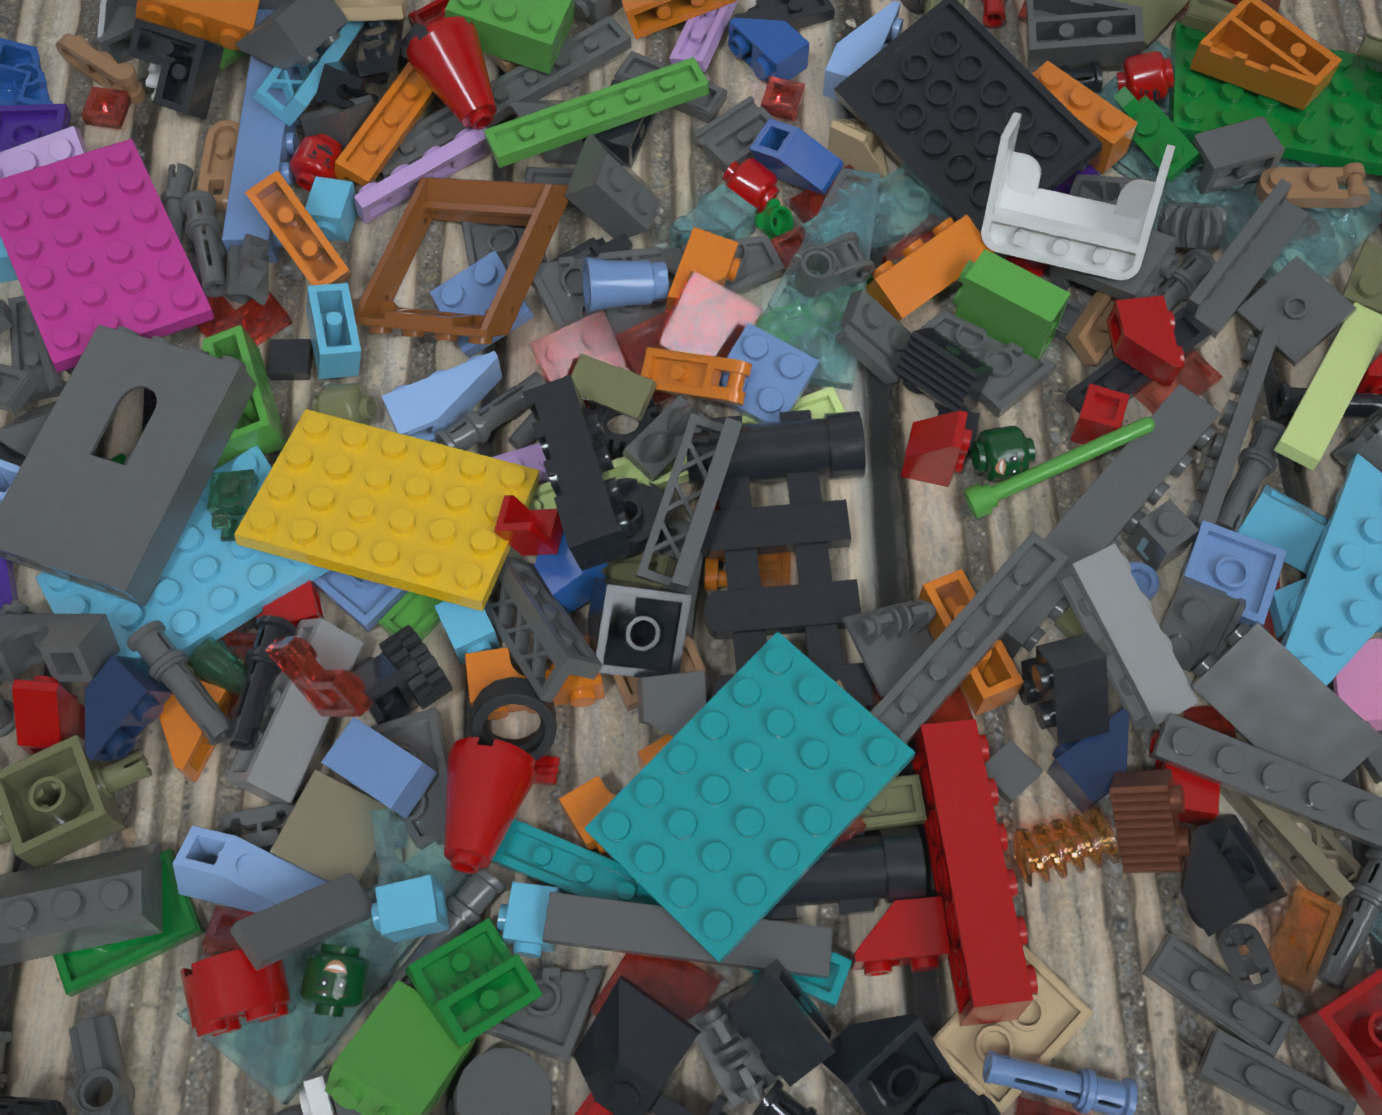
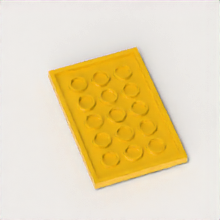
M305 409L234 536L237 545L483 612L511 548L509 541L503 540L494 532L503 498L505 495H514L528 508L540 481V470Z

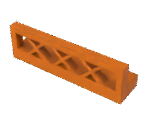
M409 62L335 161V174L338 180L354 181L361 186L374 182L435 97L434 91Z

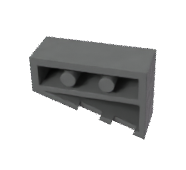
M1025 0L1027 69L1029 71H1036L1047 60L1058 68L1067 65L1069 69L1088 67L1091 62H1099L1101 66L1123 65L1127 57L1141 54L1144 32L1143 13L1140 6L1112 0Z

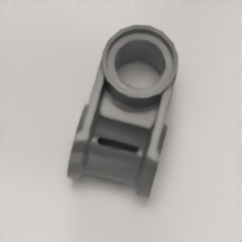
M856 232L844 233L831 241L805 250L801 256L794 278L796 289L806 297L815 298L841 287L857 284L869 277L874 272L875 265L873 261L867 260L858 244L860 242L858 234ZM809 270H817L822 275L813 274Z

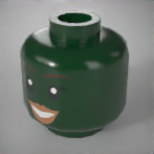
M1014 425L981 431L977 441L971 444L973 468L977 474H982L989 482L1004 481L1028 470L1029 462H1034L1036 457L1032 438H1026L1023 431Z
M322 943L320 951H313L307 956L300 995L305 1001L315 1004L314 1014L343 1017L345 1008H355L362 1004L367 984L369 962L366 958L359 956L360 948Z

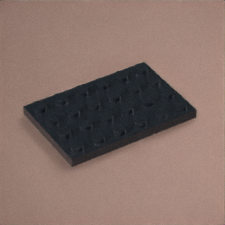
M942 0L834 88L835 96L868 131L874 134L877 141L954 222L967 214L980 233L1001 135L1014 112L1022 114L1014 152L1030 155L1039 163L1041 178L1038 188L1053 191L1102 151L1103 143L958 0Z

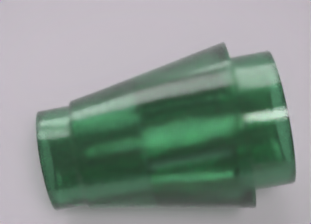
M211 637L207 638L197 647L188 663L195 670L194 675L233 694L240 695L248 667L223 640L217 642Z

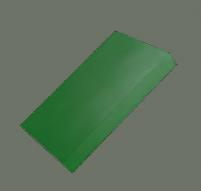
M169 848L160 854L162 861L163 933L53 955L66 995L73 997L205 933L192 897L180 895L178 892L173 868L176 854L172 849Z

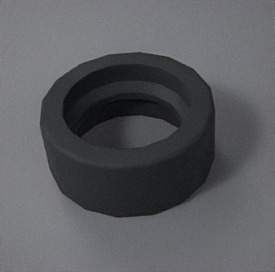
M509 677L496 680L483 688L474 700L471 713V736L479 737L477 745L492 747L494 739L502 740L520 747L529 753L535 761L546 755L553 745L557 730L553 701L552 703L541 701L528 679ZM510 704L525 705L539 714L540 726L537 731L527 737L515 740L505 739L493 734L489 730L487 725L488 716L501 706Z

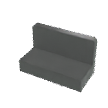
M1257 117L1196 134L1193 144L1205 162L1197 184L1203 194H1208L1258 180L1264 171L1277 167L1285 149L1264 117Z

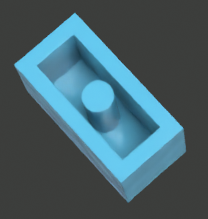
M348 283L307 286L306 314L318 379L359 376L361 347Z

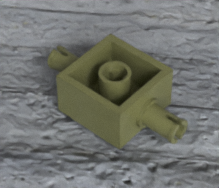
M75 735L1 769L0 810L2 815H0V845L11 841L17 857L34 867H41L125 828L114 800L115 792L145 777L152 776L151 768H146L149 763L145 755L139 749L127 757L102 767L100 761H91L85 755V741L78 735Z

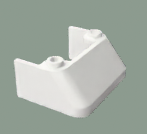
M1014 112L1000 139L981 230L984 244L992 251L1110 279L1127 280L1135 276L1140 270L1175 146L1167 145L1156 182L1142 179L1128 182L1121 189L1117 204L1114 205L1038 188L1041 178L1039 163L1030 155L1014 152L1022 115Z

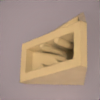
M854 118L833 119L829 131L828 150L842 160L844 163L842 169L892 192L885 148L877 141L874 134Z

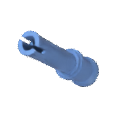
M992 1050L988 1051L984 1060L982 1072L984 1083H993L1031 1094L1070 1102L1077 1112L1088 1114L1090 1110L1108 1115L1135 1114L1138 1091L1134 1079L1125 1077L1118 1081L1098 1076L1091 1068L1078 1069L1077 1072L1067 1071L1038 1062L999 1054Z

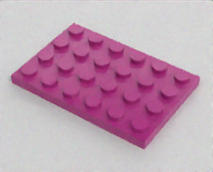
M132 138L0 179V236L57 373L76 367L98 325L113 329L123 326L133 330L141 337L151 339L152 336L163 337L214 319L208 300Z

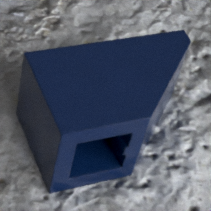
M112 655L85 689V755L91 761H118L127 756L134 749L137 737L148 724L155 721L161 715L164 709L163 705L173 694L163 682H158L151 678L149 675L150 669L140 658Z
M1121 709L1111 718L1109 717L1110 732L1084 738L1078 743L1072 741L1061 744L1051 754L1055 761L1048 769L1047 774L1081 814L1085 813L1110 793V785L1116 772H1127L1129 714L1124 709Z

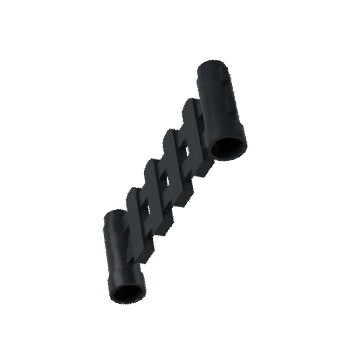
M810 410L779 412V422L742 424L718 496L719 510L713 511L700 550L706 558H725L728 587L727 591H715L707 597L704 609L706 629L714 639H733L736 673L767 643L766 636L774 635L777 631L780 634L805 632L808 658L835 682L840 680L845 691L870 712L874 706L870 675L864 663L843 664L839 629H847L842 619L861 613L857 579L832 581L828 550L831 548L850 547L851 532L846 499L822 501L819 477L828 476L829 480L864 477L866 453L860 412L824 413L823 418L812 419ZM742 415L728 417L743 422ZM726 417L711 418V420L724 424ZM709 431L694 433L691 442L698 456L700 457L715 450L720 435ZM689 451L686 454L687 463L693 460ZM712 458L702 463L707 473ZM697 466L688 470L689 484L704 483ZM786 480L789 504L752 507L749 483ZM795 552L799 584L761 587L757 555ZM735 674L720 676L715 681L713 697ZM917 826L877 829V834L865 835V831L842 834L763 919L773 921L797 920L796 907L837 903L839 916L874 913V900L884 899L886 903H893L895 900L925 898L926 869L922 841Z

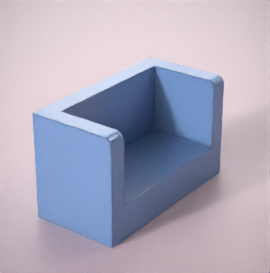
M355 717L351 719L321 762L404 818L409 816L438 774L424 762Z

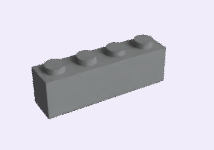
M1116 543L1067 566L1057 574L1056 579L1084 633H1088L1107 656V677L1124 710L1129 714V719L1135 731L1156 726L1164 722L1166 715L1169 713L1177 715L1199 703L1192 687V680L1182 671L1173 653V646L1169 637L1161 631L1152 614V606L1148 597L1140 591L1131 574V565L1125 555L1120 553Z
M323 618L300 620L295 635L283 656L286 660L285 668L279 675L275 676L265 713L258 730L255 748L250 751H238L227 774L226 781L268 802L292 803L293 798L300 793L304 786V774L311 758L322 746L323 732L329 718L340 706V694L347 681L346 676L351 674L354 667L358 664V654L363 642Z

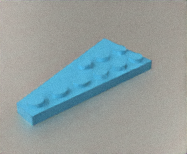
M1358 453L1348 463L1345 481L1336 495L1334 501L1336 505L1330 521L1324 527L1306 576L1308 580L1303 593L1298 597L1294 608L1296 610L1295 615L1281 643L1326 686L1382 625V473Z

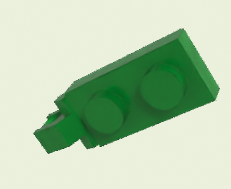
M1124 86L1112 96L1125 114L1138 122L1132 140L1158 170L1160 169L1167 145L1175 146L1166 178L1170 183L1201 158L1199 151L1153 100L1150 101L1146 95L1137 101Z

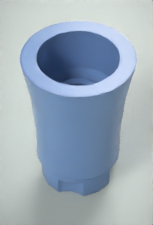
M584 257L582 263V290L586 312L592 313L631 305L652 304V301H666L669 294L666 263H650L649 260L625 261Z

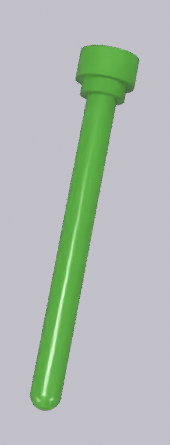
M1143 417L993 486H990L988 483L982 486L979 483L963 490L966 503L974 518L978 520L991 514L992 508L998 506V501L1152 432L1155 428V422L1150 417Z

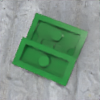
M490 918L411 963L405 969L406 974L431 1013L458 1048L463 1047L543 995L519 954L517 953L512 956Z

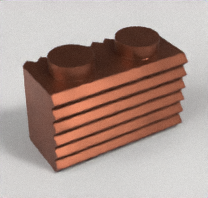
M1170 769L1116 772L1110 785V795L1123 873L1182 872L1185 857L1191 856L1190 829L1181 828L1179 813H1185L1183 786L1174 785L1172 770Z

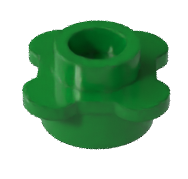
M770 199L767 201L765 210L755 216L754 222L756 228L768 236L772 245H777L780 242V237L790 234L794 220L791 211L787 207L781 206L778 199Z

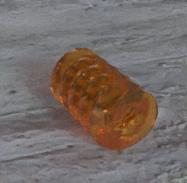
M1096 809L1086 810L1083 813V817L1075 813L1070 814L1065 822L1059 818L1052 819L1048 827L1043 823H1037L1032 827L1031 832L1026 828H1019L1014 834L1015 860L1024 881L1031 888L1032 873L1035 872L1041 881L1046 884L1050 882V868L1053 867L1059 877L1064 879L1068 876L1067 863H1071L1076 872L1082 874L1085 872V858H1089L1096 869H1100L1103 866V853H1106L1111 863L1118 864L1120 862V851L1112 827Z

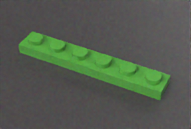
M692 57L485 129V139L500 168L586 138L587 135H594L708 95L709 82L695 58Z

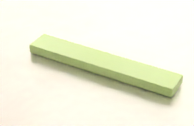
M1356 302L1353 304L1357 307L1355 312L1342 323L1274 449L1279 454L1310 470H1314L1320 462L1382 340V315Z

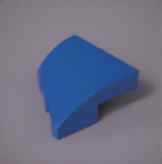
M0 38V106L53 104L48 94L47 82L41 69L37 47Z

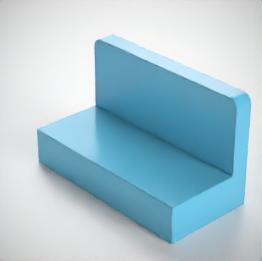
M1265 484L1256 498L1254 506L1241 524L1238 533L1286 550L1284 562L1307 574L1324 527L1330 519Z

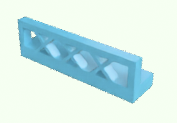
M366 21L346 22L337 30L341 36L335 42L326 47V49H323L321 45L316 48V51L319 53L318 59H314L303 68L298 63L291 66L299 68L302 80H290L287 69L282 70L274 66L252 98L290 127L317 93L324 64L339 61ZM269 88L283 89L287 101L286 106L266 91Z

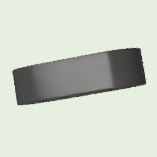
M279 803L236 811L226 815L218 824L216 831L233 835L237 832L238 825H242L247 831L257 830L255 833L243 835L242 839L270 852L280 832L277 829L267 830V828L281 825L282 817H289L295 806Z
M1243 923L1225 928L1218 937V947L1239 997L1244 1003L1256 1007L1267 1006L1275 1002L1281 996L1283 990L1282 982L1260 932L1256 927ZM1246 945L1250 953L1241 956L1237 947ZM1259 973L1263 982L1253 985L1249 975Z

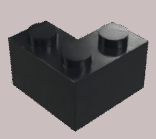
M136 18L127 55L161 66L153 103L191 116L207 119L224 47Z
M1088 633L1036 646L1035 658L1021 661L1022 680L1024 683L1018 692L1019 697L1025 706L1029 705L1032 708L1039 727L1042 730L1047 729L1058 745L1110 732L1107 656Z

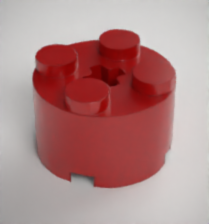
M237 949L192 963V969L182 968L180 970L191 1029L196 1030L197 1037L208 1035L217 1037L242 1029L241 1020L246 1019V1022L260 1020V1023L289 1015L287 1005L292 1000L283 959L256 971L243 950Z

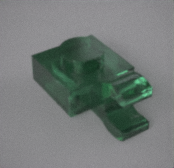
M253 469L212 473L207 509L212 515L213 530L222 529L220 537L222 542L235 541L234 533L241 523L242 515L246 514L257 495L259 478Z

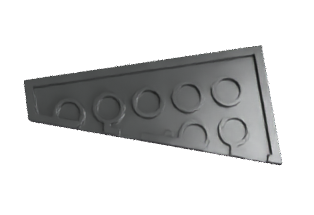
M767 235L730 239L739 242L735 257L742 259L734 282L726 280L721 294L674 314L665 312L667 298L666 301H652V304L631 305L587 313L582 290L583 258L574 259V256L559 257V261L540 263L532 285L576 366L581 353L594 358L603 356L778 277L784 273L785 266ZM681 244V248L661 250L660 247L606 252L592 258L625 261L649 260L650 263L665 262L668 269L670 291L687 244Z

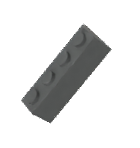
M153 843L0 875V966L163 933L162 861L160 855L162 845L160 843Z

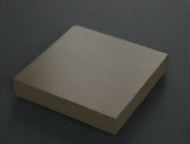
M314 770L269 853L326 882L351 872L359 883L395 811L381 802Z

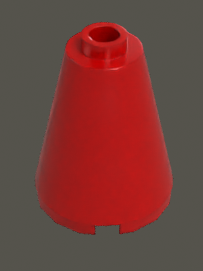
M461 16L447 17L433 22L426 27L429 34L420 41L416 35L410 41L406 49L410 65L464 127L476 130L487 127L493 121L497 107L478 31L472 21L470 24L467 23L465 17Z
M467 737L454 742L448 753L444 856L451 862L453 869L462 873L474 874L479 869L487 868L490 865L536 780L538 768L534 769V758L520 747L502 740L494 739L491 747L477 745L479 737Z

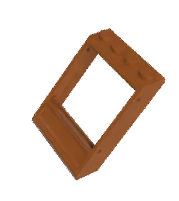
M421 178L354 312L356 325L369 326L370 333L379 334L393 333V328L401 329V336L424 337L425 332H433L434 339L445 341L459 340V335L468 336V343L492 344L493 337L509 335L569 201L564 196L569 184L460 178ZM432 220L527 226L489 310H485V315L398 307L393 301Z

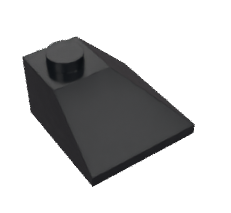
M594 576L587 621L589 646L603 665L599 673L640 678L679 673L692 595L639 582Z
M1236 815L1199 826L1193 830L1190 844L1191 856H1188L1182 896L1188 904L1187 909L1191 919L1198 927L1204 929L1208 937L1238 923L1288 895Z
M622 975L617 980L573 1056L597 1103L614 1115H650L661 1093H665L702 1031Z
M914 1013L849 1025L839 1035L836 1052L820 1064L836 1089L859 1115H908L909 1110L918 1103L924 1093L943 1083L958 1081L922 1021Z

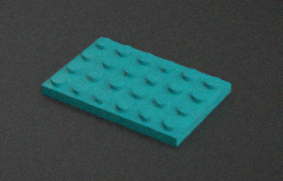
M777 631L584 829L721 964L915 757V752Z

